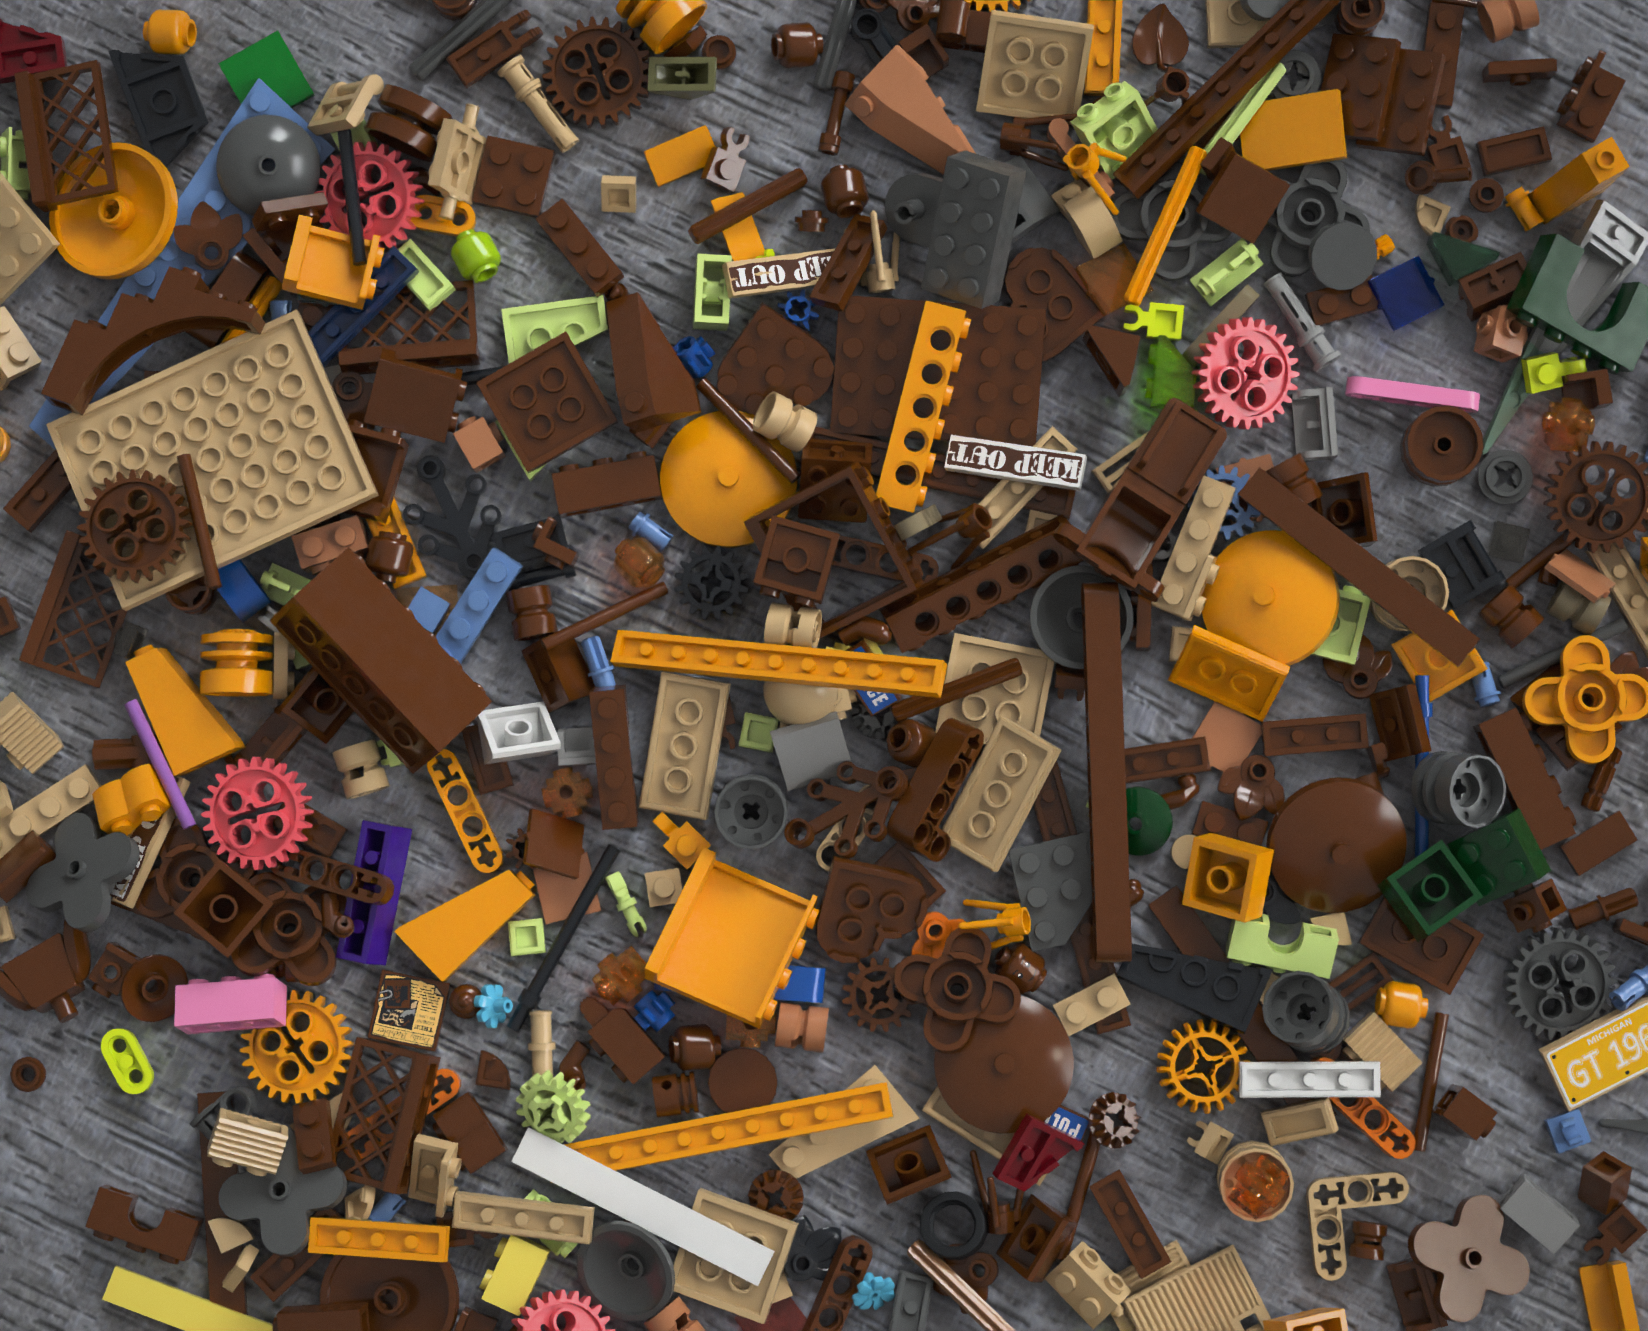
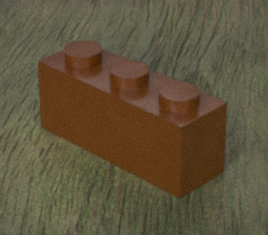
M639 451L627 454V460L613 462V458L608 457L592 461L593 466L579 468V464L559 467V472L553 473L552 479L560 517L565 518L662 500L654 455L647 456L646 451Z

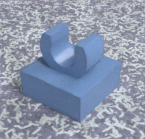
M1578 1108L1544 1120L1555 1151L1558 1154L1592 1142Z

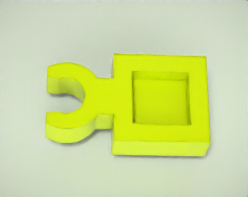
M1150 302L1148 312L1132 304L1125 306L1124 312L1135 314L1137 322L1134 324L1124 323L1122 330L1136 332L1140 328H1147L1146 338L1170 341L1181 340L1184 305Z

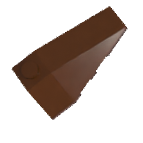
M636 292L606 302L616 393L624 425L636 432H641L701 413L694 379L689 371L685 369L677 356V352L668 342L660 329V325L641 295Z

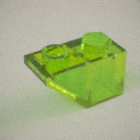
M1159 335L1156 339V344L1149 345L1148 364L1154 365L1153 377L1146 378L1144 398L1150 399V408L1163 409L1164 405L1171 398H1177L1193 408L1195 399V388H1193V385L1196 383L1197 376L1192 374L1194 369L1167 336Z

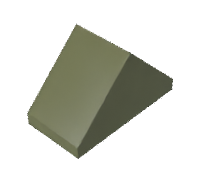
M649 57L647 91L687 100H693L714 93L716 91L717 58Z

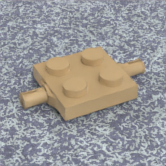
M466 104L462 123L454 119L444 118L441 130L437 135V148L434 161L429 168L428 185L440 191L442 197H444L439 215L442 219H454L457 201H463L469 205L473 204L472 199L487 140L479 134L476 129L477 127H475L480 107L477 105Z

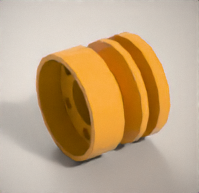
M620 0L616 7V13L621 18H628L627 23L631 28H637L646 23L640 33V38L655 54H661L680 41L697 24L707 9V3L704 0Z
M223 629L201 635L200 644L216 646V650L200 652V658L216 661V668L200 671L201 695L228 697L273 695L274 672L258 668V662L274 659V653L258 651V647L274 645L273 635L262 634L249 629Z

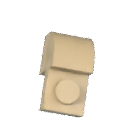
M1081 179L1074 180L1051 195L1060 212L1071 223L1078 242L1093 259H1096L1123 241L1110 212L1092 186L1088 188Z

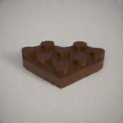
M1043 247L1028 248L1017 254L1009 264L1004 283L1006 293L1012 302L1010 307L1046 309L1042 363L1057 357L1080 338L1087 328L1095 325L1110 312V309L1069 261L1054 249L1049 250Z
M762 302L722 358L717 370V387L719 392L737 410L756 415L760 404L772 391L792 400L793 404L807 406L812 401L818 400L828 390L833 379L834 365L828 350L817 339Z
M833 856L819 908L820 913L817 916L816 936L820 946L831 959L841 963H859V959L868 957L874 951L877 952L884 939L902 938L903 934L911 932L916 926L919 928L927 915L928 907L927 896L921 880L902 870Z

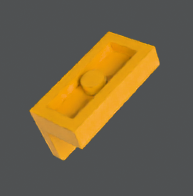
M1614 1260L1600 1266L1593 1264L1579 1267L1578 1272L1590 1331H1640L1626 1263L1621 1260Z

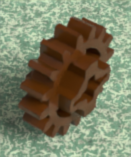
M874 957L870 959V967L866 968L861 962L858 963L860 973L856 975L849 972L848 976L853 980L852 985H843L842 988L850 992V997L842 1000L843 1004H852L853 1007L847 1015L851 1017L857 1014L860 1017L857 1022L859 1027L865 1022H869L870 1032H874L877 1025H882L883 1030L888 1032L890 1022H894L898 1027L902 1026L899 1017L901 1015L911 1017L912 1014L906 1007L908 1004L914 1005L915 1003L908 1002L905 999L900 1002L894 997V974L898 964L894 968L889 967V958L886 957L882 965H877ZM875 971L887 972L883 979L871 982L864 977ZM889 980L890 982L885 993L889 997L888 1001L885 1003L880 1000L872 1009H869L874 997L870 990L873 987L879 989ZM857 987L864 991L867 1002L862 1010L856 1000ZM889 1008L895 1012L885 1018L872 1017L878 1009Z

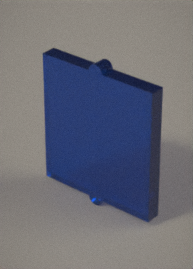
M1419 256L1367 281L1378 301L1377 308L1383 310L1393 331L1445 306L1433 284L1435 279L1429 276Z

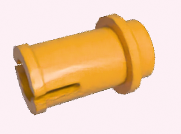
M1521 186L1504 198L1508 202L1505 206L1511 207L1523 226V230L1526 232L1544 221V219L1527 195L1530 191H1525Z

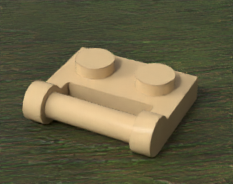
M377 74L365 76L361 81L348 84L345 82L333 83L327 90L307 128L316 136L356 128L365 117L364 111L372 96L378 95L383 91L384 82L382 78Z

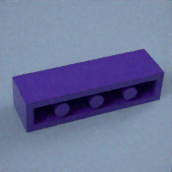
M362 821L354 866L390 877L394 884V894L391 900L384 905H373L347 897L344 915L353 920L354 931L349 937L339 938L336 958L363 964L386 965L412 829L380 822ZM352 874V877H351L350 886H351L352 883H353V874ZM364 882L363 889L373 891L374 893H380L382 888L379 885Z

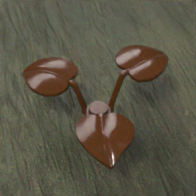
M1164 3L1156 6L1143 17L1136 27L1132 38V49L1136 59L1143 65L1157 63L1158 70L1165 73L1157 81L1156 92L1144 100L1146 107L1158 98L1167 102H1173L1181 98L1183 105L1189 97V93L1186 92L1190 85L1188 75L1183 70L1172 67L1178 64L1187 54L1189 48L1188 36L1183 26L1171 14ZM1102 97L1096 99V100H1095L1094 102H1092V103H1093V104L1096 103V102H1097L1098 100H1100ZM1231 109L1193 146L1204 149L1230 114ZM1240 134L1234 142L1240 139Z

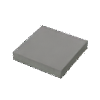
M837 712L829 713L814 722L793 724L770 731L788 791L807 786L811 780L816 778L826 780L836 777L838 766L845 761L851 762ZM853 768L847 769L844 774L853 772Z

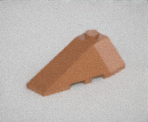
M896 45L859 83L844 105L870 129L944 175L948 156L965 150L975 153L960 127L952 124L943 109L946 105L940 96L936 98L926 82L929 77L924 69L899 45Z

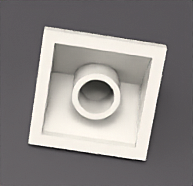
M544 701L483 710L477 716L484 765L552 755L561 749V742Z

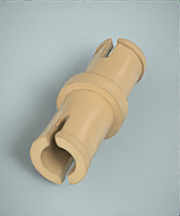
M530 1011L531 1042L528 1043V1050L531 1051L532 1076L536 1073L542 1075L546 1070H550L553 1075L552 1050L556 1049V1042L552 1041V1011Z

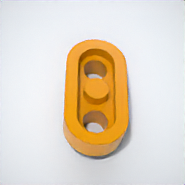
M432 195L416 196L424 199V203L415 204L414 209L419 212L423 209H430L432 211L429 219L411 218L410 221L414 223L417 229L457 237L466 230H474L476 215L468 203L457 201L453 218L457 215L465 216L464 224L457 226L453 223V220L439 217L444 198Z

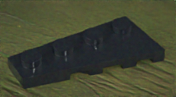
M1132 944L1131 962H1122L1116 977L1241 1034H1245L1273 969L1254 968L1235 962L1227 963L1211 960L1208 957L1189 956L1176 953L1175 951Z

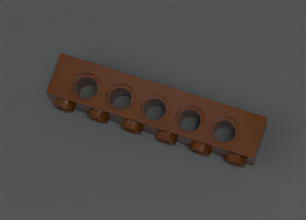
M1061 514L921 585L917 590L880 608L879 611L900 651L903 653L907 650H917L927 640L937 635L949 634L956 628V625L968 619L974 620L982 617L988 609L998 604H1007L1015 600L1019 593L1029 588H1039L1055 572L1067 567L1078 566L1083 560L1072 554L1071 550L1061 545L1053 537L1061 522L1068 524L1070 522ZM1051 549V554L1047 559L1039 560V556L1043 551ZM1021 565L1017 574L1008 576V572L1013 566ZM990 581V585L986 590L977 591L978 586L982 582ZM956 596L960 597L956 605L946 607L949 599ZM929 612L925 621L915 622L919 614Z

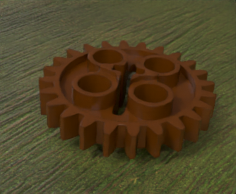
M592 16L587 27H584L583 23L577 20L578 30L574 32L565 26L564 29L567 36L565 39L554 36L558 48L547 47L546 49L553 60H544L542 63L544 68L551 70V72L543 74L542 78L544 82L553 83L545 88L547 95L557 94L551 101L553 106L558 107L564 104L561 111L562 116L566 117L573 112L574 124L577 125L582 118H586L588 128L592 127L594 120H599L602 129H605L606 120L610 118L617 126L619 125L618 115L620 114L631 119L629 108L631 106L639 110L642 108L637 98L649 97V93L643 88V85H648V76L644 74L648 73L649 63H644V61L650 57L649 50L639 51L644 45L643 40L639 38L632 41L634 36V29L632 28L622 33L621 21H618L613 28L610 27L608 17L603 19L601 25H596V21ZM607 44L614 45L617 48L616 53L609 58L599 55L600 48ZM587 45H590L593 49L599 69L602 71L604 82L609 91L610 100L604 99L598 80L593 74L592 65L585 50ZM579 56L585 60V63L580 69L573 70L567 67L569 59ZM621 75L629 79L628 85L623 89H615L611 86V81L616 76ZM590 87L597 91L596 97L591 101H583L579 98V93L584 88Z
M1591 441L1590 451H1588L1585 445L1579 444L1577 456L1572 452H1565L1568 463L1555 462V465L1560 470L1558 475L1548 473V477L1555 483L1554 486L1544 487V491L1552 494V499L1544 501L1543 505L1553 507L1554 511L1546 517L1549 520L1559 521L1553 528L1555 532L1559 533L1566 530L1562 540L1569 543L1576 537L1575 548L1582 549L1587 543L1588 551L1595 553L1600 544L1603 552L1610 553L1611 543L1621 550L1624 549L1623 538L1634 543L1636 542L1633 534L1634 530L1644 533L1647 531L1641 522L1643 519L1648 520V512H1646L1648 508V474H1643L1648 463L1642 461L1635 464L1639 454L1632 451L1625 456L1627 450L1625 445L1620 444L1614 451L1613 442L1606 441L1601 450L1598 441ZM1595 465L1599 471L1598 478L1593 483H1588L1585 478L1586 470L1590 466ZM1613 468L1614 474L1609 478V470ZM1626 478L1630 483V489L1626 495L1620 497L1616 489L1617 484ZM1596 492H1602L1606 496V500L1602 502L1595 498ZM1582 497L1585 503L1582 513L1574 515L1571 511V504L1576 498ZM1612 510L1616 515V521L1610 528H1605L1602 522L1603 516L1606 512ZM1592 514H1593V517H1592L1593 522H1592L1591 525L1588 526V525H1587V520H1588V518H1590V517L1592 516Z
M131 469L129 479H127L119 471L117 472V482L115 483L111 482L108 478H104L106 488L103 491L97 487L92 488L97 496L95 500L84 499L85 503L90 506L89 511L79 512V515L87 521L84 524L78 525L77 529L87 535L78 541L81 545L89 547L84 552V555L89 559L96 558L92 565L98 570L105 567L104 574L111 578L116 573L117 579L125 582L128 575H130L133 582L139 583L140 576L143 574L149 581H152L153 570L156 569L165 575L164 564L166 562L174 566L177 565L173 557L174 553H186L179 544L181 541L191 540L183 532V529L193 526L189 520L183 519L184 516L190 513V509L187 506H180L184 502L185 497L181 493L174 494L177 487L171 482L165 485L166 479L161 475H158L153 480V474L145 470L140 479L139 473ZM146 495L148 497L146 506L135 510L136 500ZM157 509H161V513L154 515ZM112 514H117V523L111 528H105L106 519ZM137 520L138 522L136 523V526L138 529L135 532H132V523ZM164 524L165 531L163 535L159 538H152L154 527ZM116 537L112 544H109V539ZM128 543H134V552L128 557H123L122 550L124 546Z

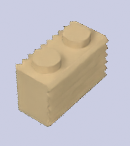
M10 692L7 697H4L3 701H0V746L3 745L9 751L6 756L19 770L25 766L26 769L34 774L57 754L64 745L59 736L14 692Z
M1372 1011L1367 1013L1365 1017L1347 1032L1342 1040L1346 1045L1342 1051L1351 1061L1380 1062L1381 1090L1385 1087L1388 1091L1393 1092L1422 1064V1061L1403 1043L1392 1029Z
M220 1108L207 1146V1156L211 1157L215 1164L223 1167H232L233 1164L245 1166L249 1173L256 1176H266L267 1173L276 1175L288 1139V1126Z

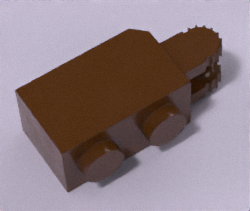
M592 996L586 997V999L584 998L580 1002L581 1014L585 1015V1019L592 1026L588 1031L592 1037L588 1041L589 1044L601 1057L607 1054L615 1063L611 1069L623 1083L630 1080L634 1085L666 1057L664 1052L638 1025L626 1009L614 1008L610 1012L602 1002H599V999L597 1000L596 997L593 998Z

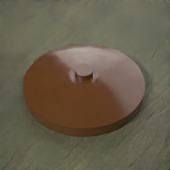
M1337 777L1313 782L1291 795L1282 804L1272 820L1267 835L1266 848L1274 850L1271 872L1287 896L1301 906L1314 911L1343 913L1364 907L1383 894L1377 885L1402 868L1406 855L1407 838L1401 816L1386 795L1366 782Z
M1021 996L1019 1011L1009 1022L995 1025L976 1020L973 1022L969 1039L964 1047L953 1053H941L935 1050L934 1054L935 1078L945 1102L968 1124L993 1133H1015L1026 1113L1042 1121L1049 1118L1065 1099L1071 1085L1074 1070L1073 1050L1063 1025L1045 1006L1025 996Z
M335 1255L329 1263L322 1280L320 1304L368 1302L370 1331H452L459 1310V1288L455 1272L449 1261L430 1262Z

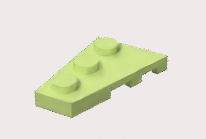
M604 295L598 298L592 296L501 309L509 364L564 332H567L574 346H577L609 330Z

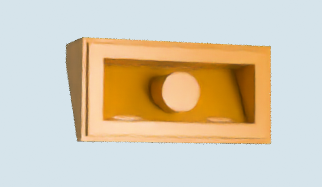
M704 125L644 151V156L657 186L661 187L704 168L711 148L715 147L707 125Z
M736 193L711 200L714 213L745 197L744 193ZM752 215L722 231L729 254L732 256V261L755 259L759 255L764 256L765 249Z

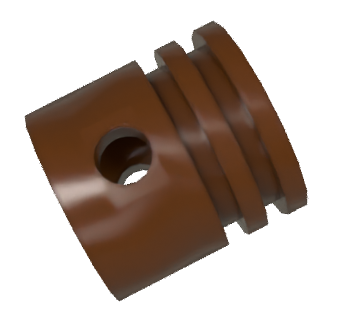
M690 1071L689 1075H686L685 1072L680 1073L681 1076L677 1077V1073L652 1077L657 1118L682 1115V1111L689 1114L693 1109L695 1113L699 1112L694 1071Z

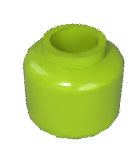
M472 229L460 233L456 237L457 242L453 245L450 254L462 277L480 283L496 275L498 272L497 267L501 262V255L490 235L482 231L475 232Z

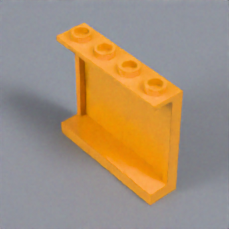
M703 847L645 966V979L760 1029L764 1019L770 1021L775 1012L778 1001L773 999L778 989L785 990L790 980L792 971L788 967L792 959L799 960L804 950L806 940L802 938L807 927L813 929L817 922V916L820 913V910L816 909L818 896L812 895L811 900L805 899L716 860V852Z

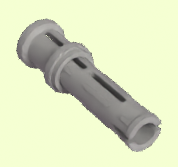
M1280 272L1268 279L1263 285L1268 289L1281 312L1298 335L1297 345L1299 348L1305 349L1315 364L1313 366L1314 371H1321L1339 359L1341 353L1334 351L1324 335L1325 329L1320 325H1315L1301 304V301L1284 279V275ZM1283 294L1286 295V297L1298 313L1299 318L1295 317V315L1285 302L1284 298L1282 297ZM1302 324H1305L1308 331L1305 332V330L1302 327ZM1316 343L1319 345L1324 355H1320V353L1315 347Z

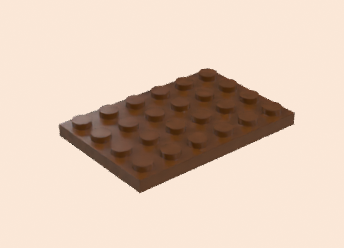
M851 296L842 312L838 311L831 432L891 437L926 301ZM931 301L966 310L965 318L971 319L967 338H959L956 349L957 352L962 353L958 372H950L947 385L954 388L949 407L944 405L941 407L939 419L945 420L940 440L950 441L951 435L1033 447L1036 444L1046 309L993 305L980 309L965 303ZM937 330L931 335L930 342L936 350H945L951 343V337L945 330ZM928 364L922 370V378L929 384H935L942 378V370L936 364ZM925 397L917 399L913 404L914 413L919 417H928L934 409L932 401ZM917 431L909 432L905 436V438L925 439Z

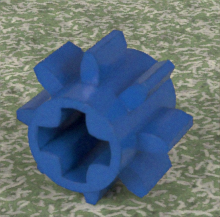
M804 289L800 292V296H793L788 291L787 303H778L777 308L785 311L786 314L783 317L798 327L803 326L807 332L810 331L808 323L810 319H819V314L811 311V308L816 305L811 300L808 301L805 298ZM797 304L799 308L806 307L803 318H799L797 314L791 316L793 305Z
M692 336L685 337L674 346L677 356L692 378H701L711 370L713 362L710 357L715 355V351L701 336L696 340Z
M652 989L633 1006L639 1013L633 1019L644 1031L651 1026L657 1033L675 1016L670 1009L675 1002L665 991L658 996Z

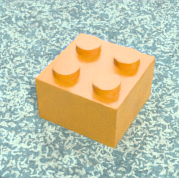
M1215 833L1194 837L1182 905L1244 923L1262 917L1274 850Z

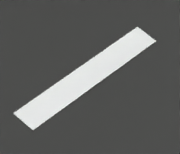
M529 1127L511 1161L756 1286L759 1285L775 1252Z

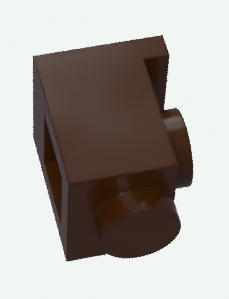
M108 942L105 951L88 979L95 982L92 989L107 998H110L112 994L121 996L120 990L124 975L141 958L116 942ZM111 965L117 969V975L113 979L108 978L106 975V970Z

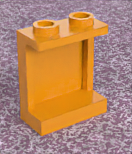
M299 215L281 290L363 310L365 300H373L377 280L371 279L373 267L380 269L385 248L378 247L380 236L373 235L372 240L364 239L367 264L356 266L353 265L350 235L312 226L313 218Z

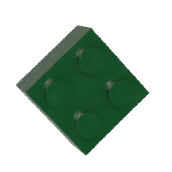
M1520 808L1493 820L1486 826L1464 833L1447 844L1453 856L1482 894L1483 898L1477 901L1478 906H1482L1535 882L1551 871Z
M1443 840L1437 842L1377 885L1417 942L1423 940L1483 898L1480 891Z

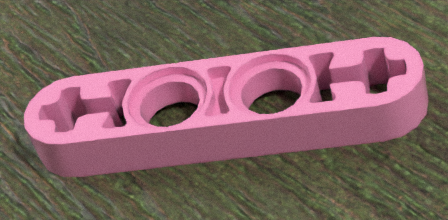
M1359 376L1347 377L1345 392L1346 396L1352 398L1425 408L1452 406L1462 409L1467 413H1477L1480 402V394L1472 391Z

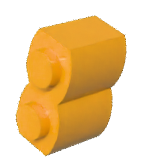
M149 763L128 771L121 779L102 785L92 794L100 829L108 834L121 832L129 835L143 821L157 820L171 807L169 798L154 767Z

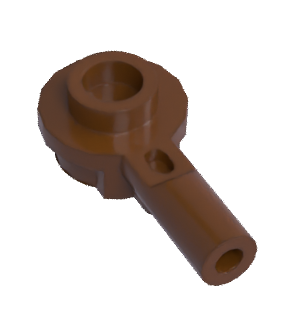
M1420 160L1409 166L1405 173V182L1408 189L1414 194L1425 195L1433 191L1438 183L1471 181L1473 174L1470 167L1437 170L1432 163Z

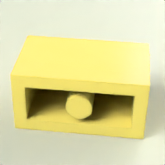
M510 1235L509 1239L502 1237L494 1254L495 1257L500 1258L495 1270L488 1269L479 1288L485 1290L481 1299L516 1316H520L519 1308L526 1306L551 1250L523 1236Z

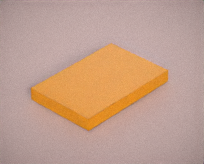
M1333 89L1264 101L1240 133L1242 157L1267 171L1347 159L1340 90Z
M1194 625L1169 675L1168 681L1263 722L1288 675L1290 666Z

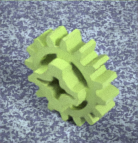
M546 1070L542 1075L539 1073L534 1074L521 1086L519 1090L522 1093L516 1098V1102L522 1106L516 1113L517 1115L525 1116L526 1120L521 1124L523 1127L531 1126L533 1130L561 1144L564 1141L571 1143L587 1127L585 1123L591 1118V1115L585 1112V1110L590 1106V1102L581 1099V1096L585 1093L584 1089L575 1090L576 1080L571 1079L567 1083L564 1081V1074L562 1072H559L553 1078L551 1071Z

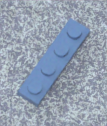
M496 547L491 549L436 635L439 645L451 657L457 659L460 664L523 568L522 564Z

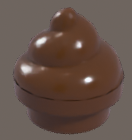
M463 984L456 987L449 998L451 1011L462 1019L476 1017L477 1012L481 1008L474 1006V998L476 995H482L480 989L471 984Z

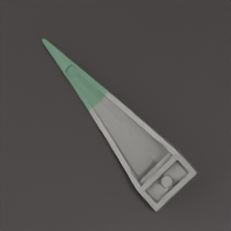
M1596 200L1582 228L1576 229L1571 240L1574 244L1585 249L1567 290L1569 311L1574 320L1582 327L1637 265L1648 245V232L1605 200ZM1536 326L1532 328L1484 436L1482 455L1489 451L1518 408L1530 394L1526 393L1521 359L1549 352H1556L1560 355L1568 344L1553 342L1543 336L1544 331Z

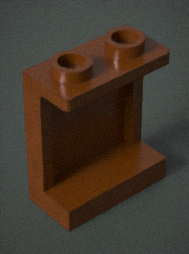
M382 348L364 422L445 443L447 432H455L459 413L453 412L455 401H463L467 382L461 380L463 369L456 368L455 373H449L394 358L396 351Z
M349 419V428L379 496L342 513L358 515L362 518L386 524L409 445L400 437L401 433L382 427L380 432L368 429L369 425Z

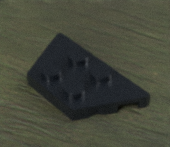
M120 50L108 51L144 149L156 156L167 167L209 123L185 58L172 55L163 57L142 52L140 54L124 53Z

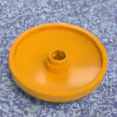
M120 142L112 143L119 192L57 205L58 210L49 211L50 231L60 243L57 250L65 261L87 275L107 280L131 276L152 263L168 243L174 230L178 211L176 187L166 166L148 151L132 144ZM102 145L86 151V153L95 157ZM80 155L73 161L68 170L81 177L91 160ZM103 158L101 163L105 165V161ZM97 166L87 183L93 187L108 184L106 171ZM65 173L57 184L58 195L69 193L77 180Z
M720 411L707 413L685 425L667 447L660 471L661 493L666 508L673 520L692 538L714 547L737 548L755 543L744 521L797 491V480L791 484ZM739 411L753 425L755 415ZM765 437L797 470L792 451L781 445L777 437L772 440ZM791 508L777 515V517L785 519Z
M1264 530L1245 535L1232 542L1217 556L1215 564L1220 566L1213 585L1206 584L1202 594L1203 597L1207 598L1202 611L1207 631L1288 666L1310 656L1327 639L1336 622L1340 604L1337 577L1334 570L1284 531Z

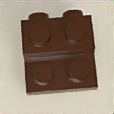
M772 515L754 577V586L760 587V594L771 598L779 599L780 593L794 596L793 603L800 606L813 608L814 602L822 604L840 534Z

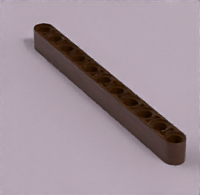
M1117 582L1082 583L1081 606L1095 963L1131 962L1132 938L1119 587Z

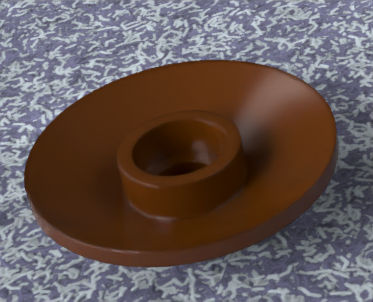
M153 954L139 959L127 970L121 983V1000L125 1009L136 1019L145 1022H157L170 1017L175 1013L176 985L188 984L187 974L178 961L167 955ZM154 979V986L146 989L147 983Z

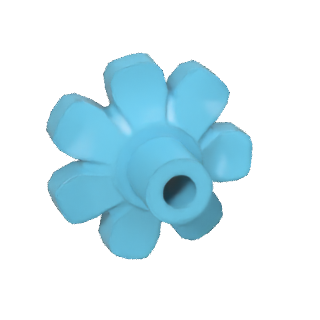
M486 984L481 989L482 995H476L474 998V1006L481 1008L476 1016L478 1022H485L487 1028H497L498 1023L505 1021V1013L512 1011L513 1003L508 997H502V986Z
M867 1272L863 1281L857 1285L859 1292L852 1295L854 1305L863 1310L869 1309L871 1305H873L874 1310L879 1309L884 1305L883 1300L890 1302L895 1298L896 1294L893 1290L895 1284L890 1277L883 1280L881 1276L874 1277L873 1273Z

